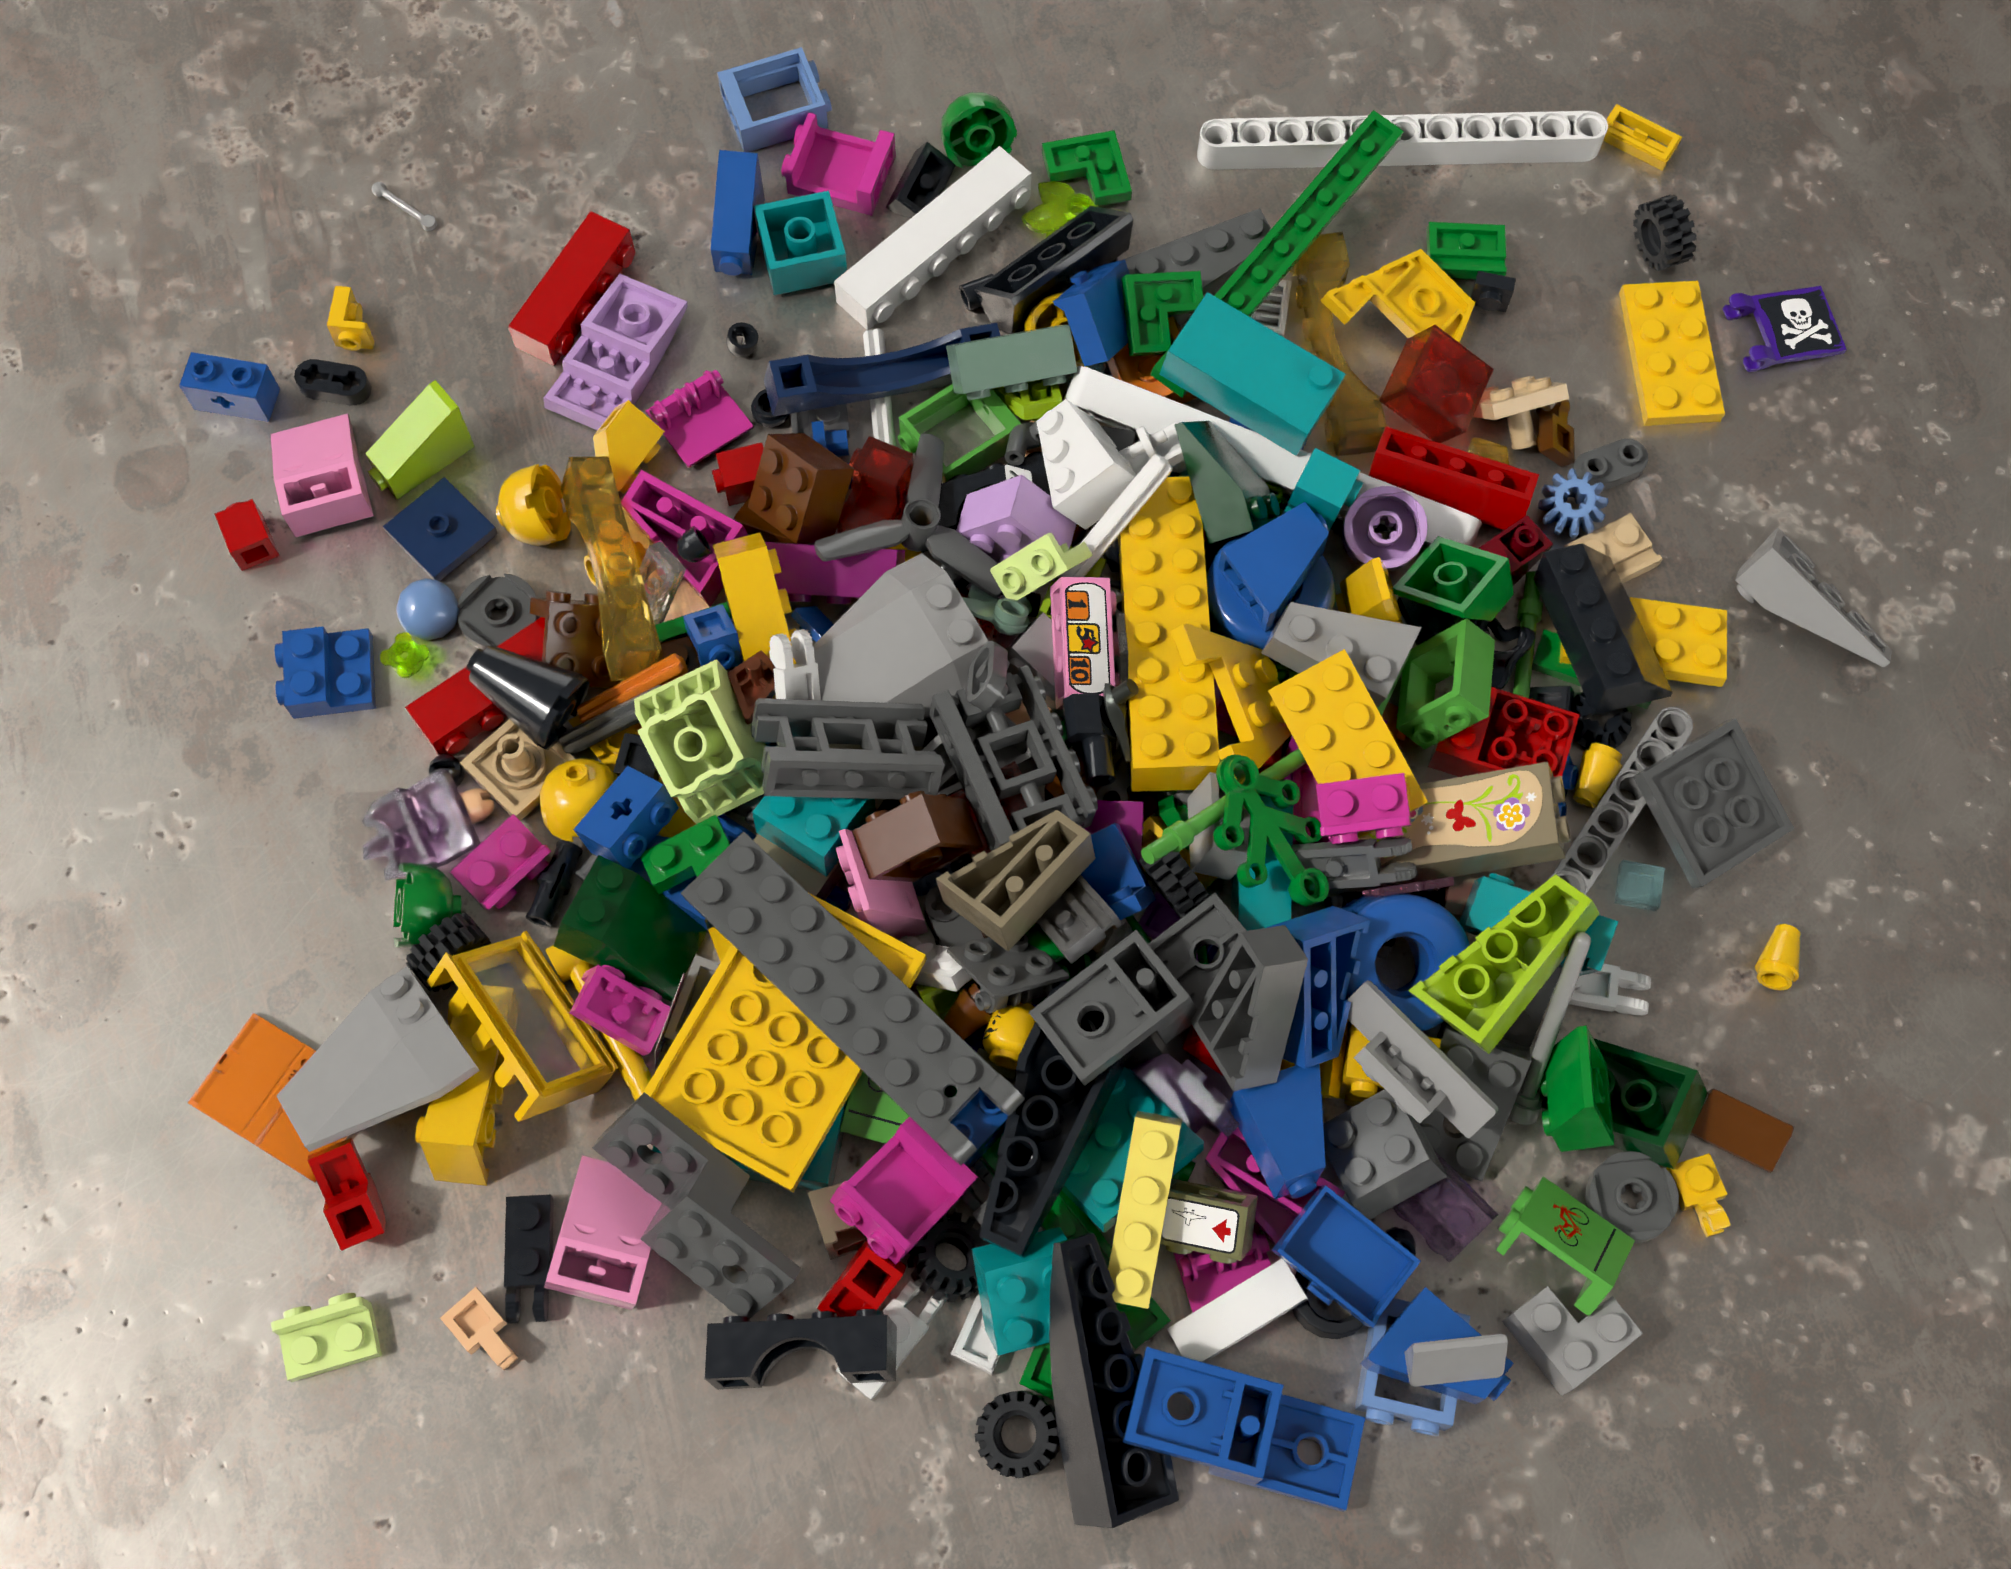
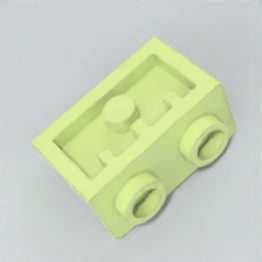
M1047 533L992 567L990 572L1005 598L1018 601L1093 555L1085 541L1070 549L1067 543L1059 546L1054 535Z
M345 1293L330 1298L328 1306L311 1310V1306L292 1308L283 1313V1319L271 1322L272 1332L279 1335L287 1380L295 1382L382 1356L372 1303L363 1297H356L355 1293Z

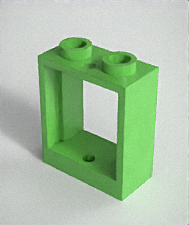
M953 384L900 416V434L897 437L901 447L909 456L912 454L916 455L921 434L965 406L970 405L995 436L947 467L943 463L941 483H945L956 475L978 473L1005 456L1010 432L1021 423L992 388L990 389L991 396L967 400L966 393H954Z
M1466 618L1412 648V652L1402 671L1396 729L1425 750L1489 717L1495 640ZM1454 675L1452 691L1434 700L1436 684Z

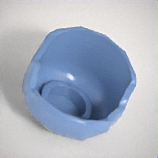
M426 578L410 583L400 593L396 607L399 622L408 634L426 641L444 637L454 628L459 615L458 601L454 592L444 583Z

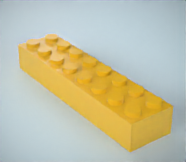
M1189 476L1167 477L1118 536L1126 680L1132 679L1138 686V693L1127 700L1132 792L1195 790L1210 772L1216 773L1220 762L1217 752L1219 750L1212 669L1209 663L1184 667L1171 634V630L1182 624H1190L1210 631L1203 524Z

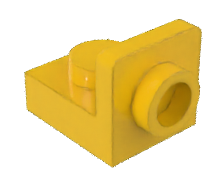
M335 286L327 321V328L335 346L351 351H356L360 348L373 349L374 338L368 324L362 322V305L357 303L351 287Z

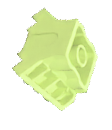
M717 659L634 699L635 714L642 726L637 731L671 798L678 797L685 813L696 824L715 814L718 817L764 794L762 787L764 773H762L761 764L766 744L764 742H755V739L752 737V723L746 724L727 674L728 671Z

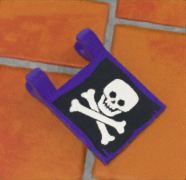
M1821 286L1753 296L1736 293L1729 297L1730 305L1723 307L1724 315L1728 320H1736L1753 313L1766 346H1753L1749 350L1750 356L1743 358V364L1748 372H1756L1775 364L1841 355L1847 351Z

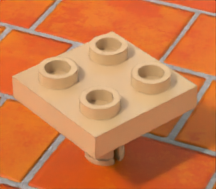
M1527 376L1511 381L1512 387L1499 389L1498 386L1483 388L1475 391L1476 398L1463 401L1465 414L1467 417L1491 420L1506 417L1512 449L1531 447L1537 444V439H1535L1530 410L1568 400L1569 395L1566 383L1551 382L1550 377L1535 379V376Z
M509 719L459 763L509 815L514 814L521 821L540 804L539 793L546 776L556 766L575 758L570 753H566L558 742L549 750L537 746Z

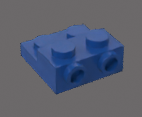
M324 626L282 631L283 643L275 644L274 651L277 666L283 668L284 680L276 681L275 689L279 705H284L293 719L376 709L373 635L369 628L327 633Z

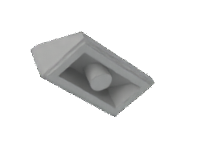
M1495 1334L1414 1343L1404 1352L1409 1383L1411 1386L1417 1387L1499 1378L1503 1375L1508 1346L1507 1335Z

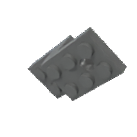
M1214 893L1149 944L1135 930L1033 1008L1029 1014L1085 1086L1152 1033L1156 1032L1166 1045L1192 1025L1190 1020L1241 932L1247 930L1218 895ZM1205 945L1217 946L1220 949V954L1215 962L1205 965L1196 960V954L1201 947ZM1095 1010L1104 1014L1103 1025L1098 1030L1087 1032L1081 1028V1020L1086 1013Z
M1562 965L1557 967L1490 1054H1487L1446 1021H1443L1437 1038L1441 1039L1439 1049L1498 1106V1112L1472 1137L1467 1138L1462 1133L1448 1131L1443 1124L1445 1116L1435 1108L1420 1124L1442 1166L1483 1181L1531 1064L1530 1047L1560 976Z
M645 1092L598 1138L592 1149L662 1203L640 1240L655 1250L659 1256L665 1258L682 1271L695 1284L701 1286L723 1303L731 1312L750 1319L796 1280L801 1268L730 1212L750 1175ZM647 1145H654L661 1153L652 1151ZM737 1264L741 1266L746 1272L740 1271L734 1268L733 1266Z

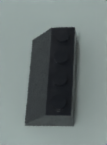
M1090 206L975 288L974 292L990 323H997L1000 331L1010 334L1022 332L1025 330V321L1031 309L1043 298L1056 293H1064L1075 284L1070 279L1075 274L1085 270L1088 273L1094 267L1118 261L1117 257L1129 249L1134 220L1131 213Z
M1583 543L1544 552L1533 580L1593 715L1671 697L1672 689L1611 558Z

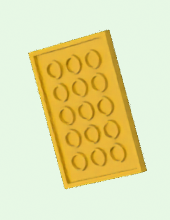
M809 893L909 989L912 987L927 960L924 953ZM731 944L643 1093L645 1092L719 1152L794 1193L863 1071Z

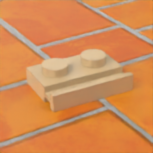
M1631 513L1563 546L1568 547L1583 543L1609 556L1622 584L1658 567L1663 559L1660 554L1656 555L1652 549V542Z

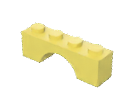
M1141 1111L1136 1113L1108 1267L1115 1285L1112 1296L1116 1303L1149 1308L1182 1119Z

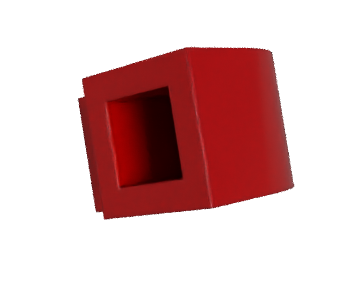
M352 1138L309 1155L307 1161L325 1198L323 1212L340 1250H345L385 1233V1214L371 1173H367Z
M866 1241L851 1258L845 1270L819 1302L817 1309L819 1311L838 1313L839 1317L856 1316V1311L862 1309L877 1310L904 1275L906 1265L901 1261L895 1265L889 1258L884 1259L878 1256L871 1249L868 1241Z

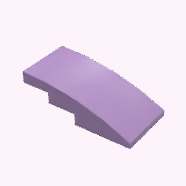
M619 273L581 323V337L563 359L562 374L543 398L545 408L598 430L615 407L628 400L635 405L665 354L688 307L687 301Z

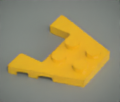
M1422 249L1388 263L1373 273L1353 279L1349 284L1338 289L1337 287L1331 289L1320 300L1344 325L1368 301H1371L1426 356L1403 383L1427 407L1439 395L1440 384L1452 363L1450 359L1456 345L1460 343L1475 302Z
M1182 624L1171 630L1184 667L1203 663L1210 664L1240 743L1231 744L1217 751L1220 760L1235 754L1246 756L1252 759L1259 769L1291 735L1268 692L1271 688L1279 685L1275 664L1268 656L1261 653L1262 649L1190 624Z

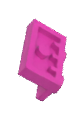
M1405 773L1316 784L1321 836H1331L1332 844L1359 841L1358 833L1376 831V839L1402 836V827L1412 826Z
M511 814L449 873L483 909L489 910L495 905L499 910L518 893L513 887L523 877L526 876L529 880H532L549 864L545 857L551 850L547 845H542L514 814Z
M597 965L585 971L582 977V981L585 983L569 1013L643 1056L650 1054L666 1022L671 1007L661 1002L662 996L654 990L642 986L637 988L625 981L626 976L612 966L602 965L601 967Z

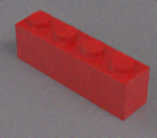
M592 211L589 212L508 325L516 348L552 366L556 365L562 355H566L571 350L574 338L581 329V323L622 269L629 267L634 259L635 248L630 229Z
M1385 426L1369 472V476L1467 513L1484 524L1503 530L1526 516L1540 475Z
M540 617L497 647L542 661L545 618ZM467 666L405 707L415 725L438 756L460 752L468 745L469 740L483 731H490L496 728L506 716L469 681L470 671L466 669Z

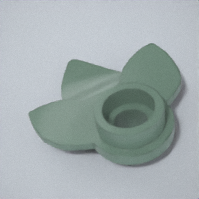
M973 584L969 589L967 598L963 597L974 617L990 621L994 628L1002 634L1015 635L1016 633L1025 632L1028 628L1030 621L1027 616L1031 613L1032 606L1026 597L1018 601L1005 598L1004 595H1002L1001 599L993 598Z

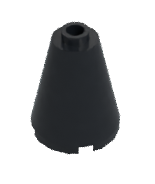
M489 645L485 650L477 649L471 656L466 668L470 671L469 681L537 746L545 750L553 747L558 742L560 735L567 730L563 725L570 715L573 717L577 715V708L583 703L590 682L587 681L588 678L580 673Z

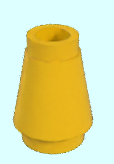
M1591 743L1589 749L1582 753L1573 799L1581 805L1596 808L1598 802L1602 799L1623 767L1620 763L1622 754L1607 745Z
M1788 924L1775 926L1774 932L1755 964L1757 980L1763 986L1773 990H1787L1791 988L1793 982L1798 980L1801 932L1796 927Z

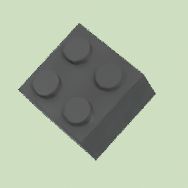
M1385 1089L1323 1124L1325 1151L1350 1203L1369 1220L1447 1177L1421 1124L1411 1115L1404 1113L1397 1106L1395 1099Z

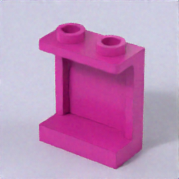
M808 113L804 124H799L796 128L794 149L791 155L786 154L782 163L781 175L786 179L787 193L795 196H804L829 190L833 206L873 216L896 158L895 133L880 130L876 142L821 128L817 124L816 114Z
M908 1117L900 1125L895 1135L848 1181H844L837 1188L830 1202L834 1205L836 1214L844 1223L849 1226L855 1225L868 1238L869 1246L878 1256L884 1259L889 1258L896 1265L967 1193L978 1176L965 1164L960 1166L922 1128Z

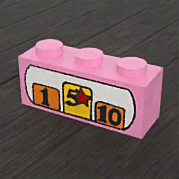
M1061 577L1050 586L1056 709H1063V699L1072 694H1099L1103 696L1105 683H1109L1114 687L1121 684L1120 676L1118 673H1115L1114 657L1118 653L1119 640L1117 633L1112 630V616L1115 614L1117 601L1115 592L1110 590V578Z

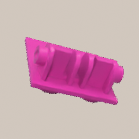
M716 369L712 372L704 371L703 376L690 384L686 382L683 384V388H676L672 395L662 401H655L652 407L645 410L649 418L665 431L663 436L688 468L754 428L753 424L721 385L724 381Z
M1257 1224L1254 1225L1252 1247L1242 1261L1220 1263L1209 1258L1210 1254L1192 1251L1189 1254L1173 1253L1192 1313L1271 1265L1267 1254L1270 1251L1265 1234L1260 1233Z

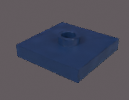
M445 477L383 525L385 532L431 579L441 581L498 534L496 527Z

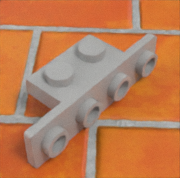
M1367 980L1350 996L1348 1001L1351 1002L1348 1020L1370 1041L1354 1059L1362 1066L1364 1073L1371 1080L1378 1082L1395 1099L1397 1106L1404 1113L1411 1115L1420 1124L1437 1108L1465 1137L1470 1138L1498 1112V1106L1371 981Z

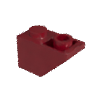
M1526 515L1478 549L1509 558L1512 584L1514 586L1542 558L1543 553L1552 548L1553 543L1531 518Z

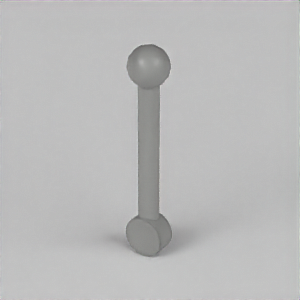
M376 182L373 184L372 192L375 196L385 197L421 222L422 228L425 231H433L436 228L437 223L433 215H423L389 192L384 183Z

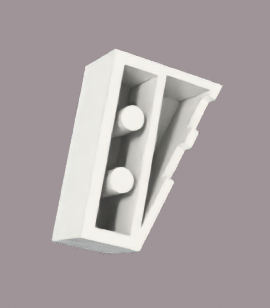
M1065 399L1052 410L1047 411L1036 422L1053 508L1086 530L1101 519L1136 474L1131 469L1132 465L1126 458L1121 456L1116 449L1117 446L1101 425Z

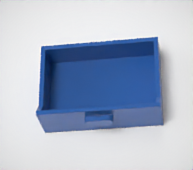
M1125 259L1094 267L1088 273L1085 270L1075 274L1070 278L1071 282L1075 284L1053 301L1055 306L1065 312L1084 367L1109 361L1128 343L1121 278L1124 275L1130 274Z
M1320 1185L1271 1250L1311 1282L1307 1289L1328 1306L1334 1300L1365 1326L1374 1328L1381 1314L1421 1262V1260L1326 1185Z

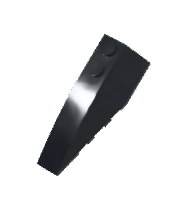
M1068 981L1055 982L1048 997ZM1095 1010L1086 1013L1081 1020V1028L1087 1032L1098 1030L1103 1025L1104 1014ZM1035 1022L1019 1054L1016 1066L1017 1074L1014 1087L1025 1100L1010 1116H1007L1004 1134L1001 1136L997 1153L999 1157L995 1176L991 1181L980 1231L981 1239L1023 1257L1084 1150L1132 1050L1084 1086Z
M1087 1233L1054 1243L1049 1331L1052 1390L1057 1432L1074 1524L1115 1528L1179 1501L1170 1455L1123 1442L1143 1358L1141 1354L1134 1353L1126 1333L1131 1329L1125 1311H1119L1114 1302L1112 1293L1115 1290V1285L1094 1233Z

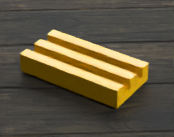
M1616 104L1606 119L1608 130L1603 141L1663 171L1668 160L1671 159L1674 151L1678 148L1682 136ZM1615 120H1617V121H1619V122H1621V123H1623V124H1625V125H1627V126H1629V127H1631V128H1633V129H1635V130H1632V129H1630V128H1628V127H1626V126H1624V125H1622V124L1616 122Z

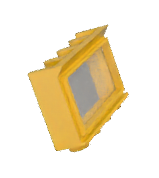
M527 930L523 931L520 936L451 956L446 952L427 979L431 988L454 981L457 985L458 990L449 1002V1010L453 1016L457 1017L469 1013L472 1009L482 1023L472 1037L473 1048L477 1052L492 1048L495 1044L505 1060L495 1072V1081L498 1086L503 1088L516 1083L517 1080L522 1084L528 1097L514 1114L518 1122L599 1092L618 1069L610 1052L604 1047L592 1027L569 1013L575 1003Z

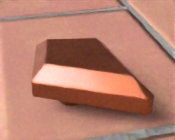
M762 650L727 673L746 724L752 723L756 700L759 698L772 699L776 694L773 671L775 666Z

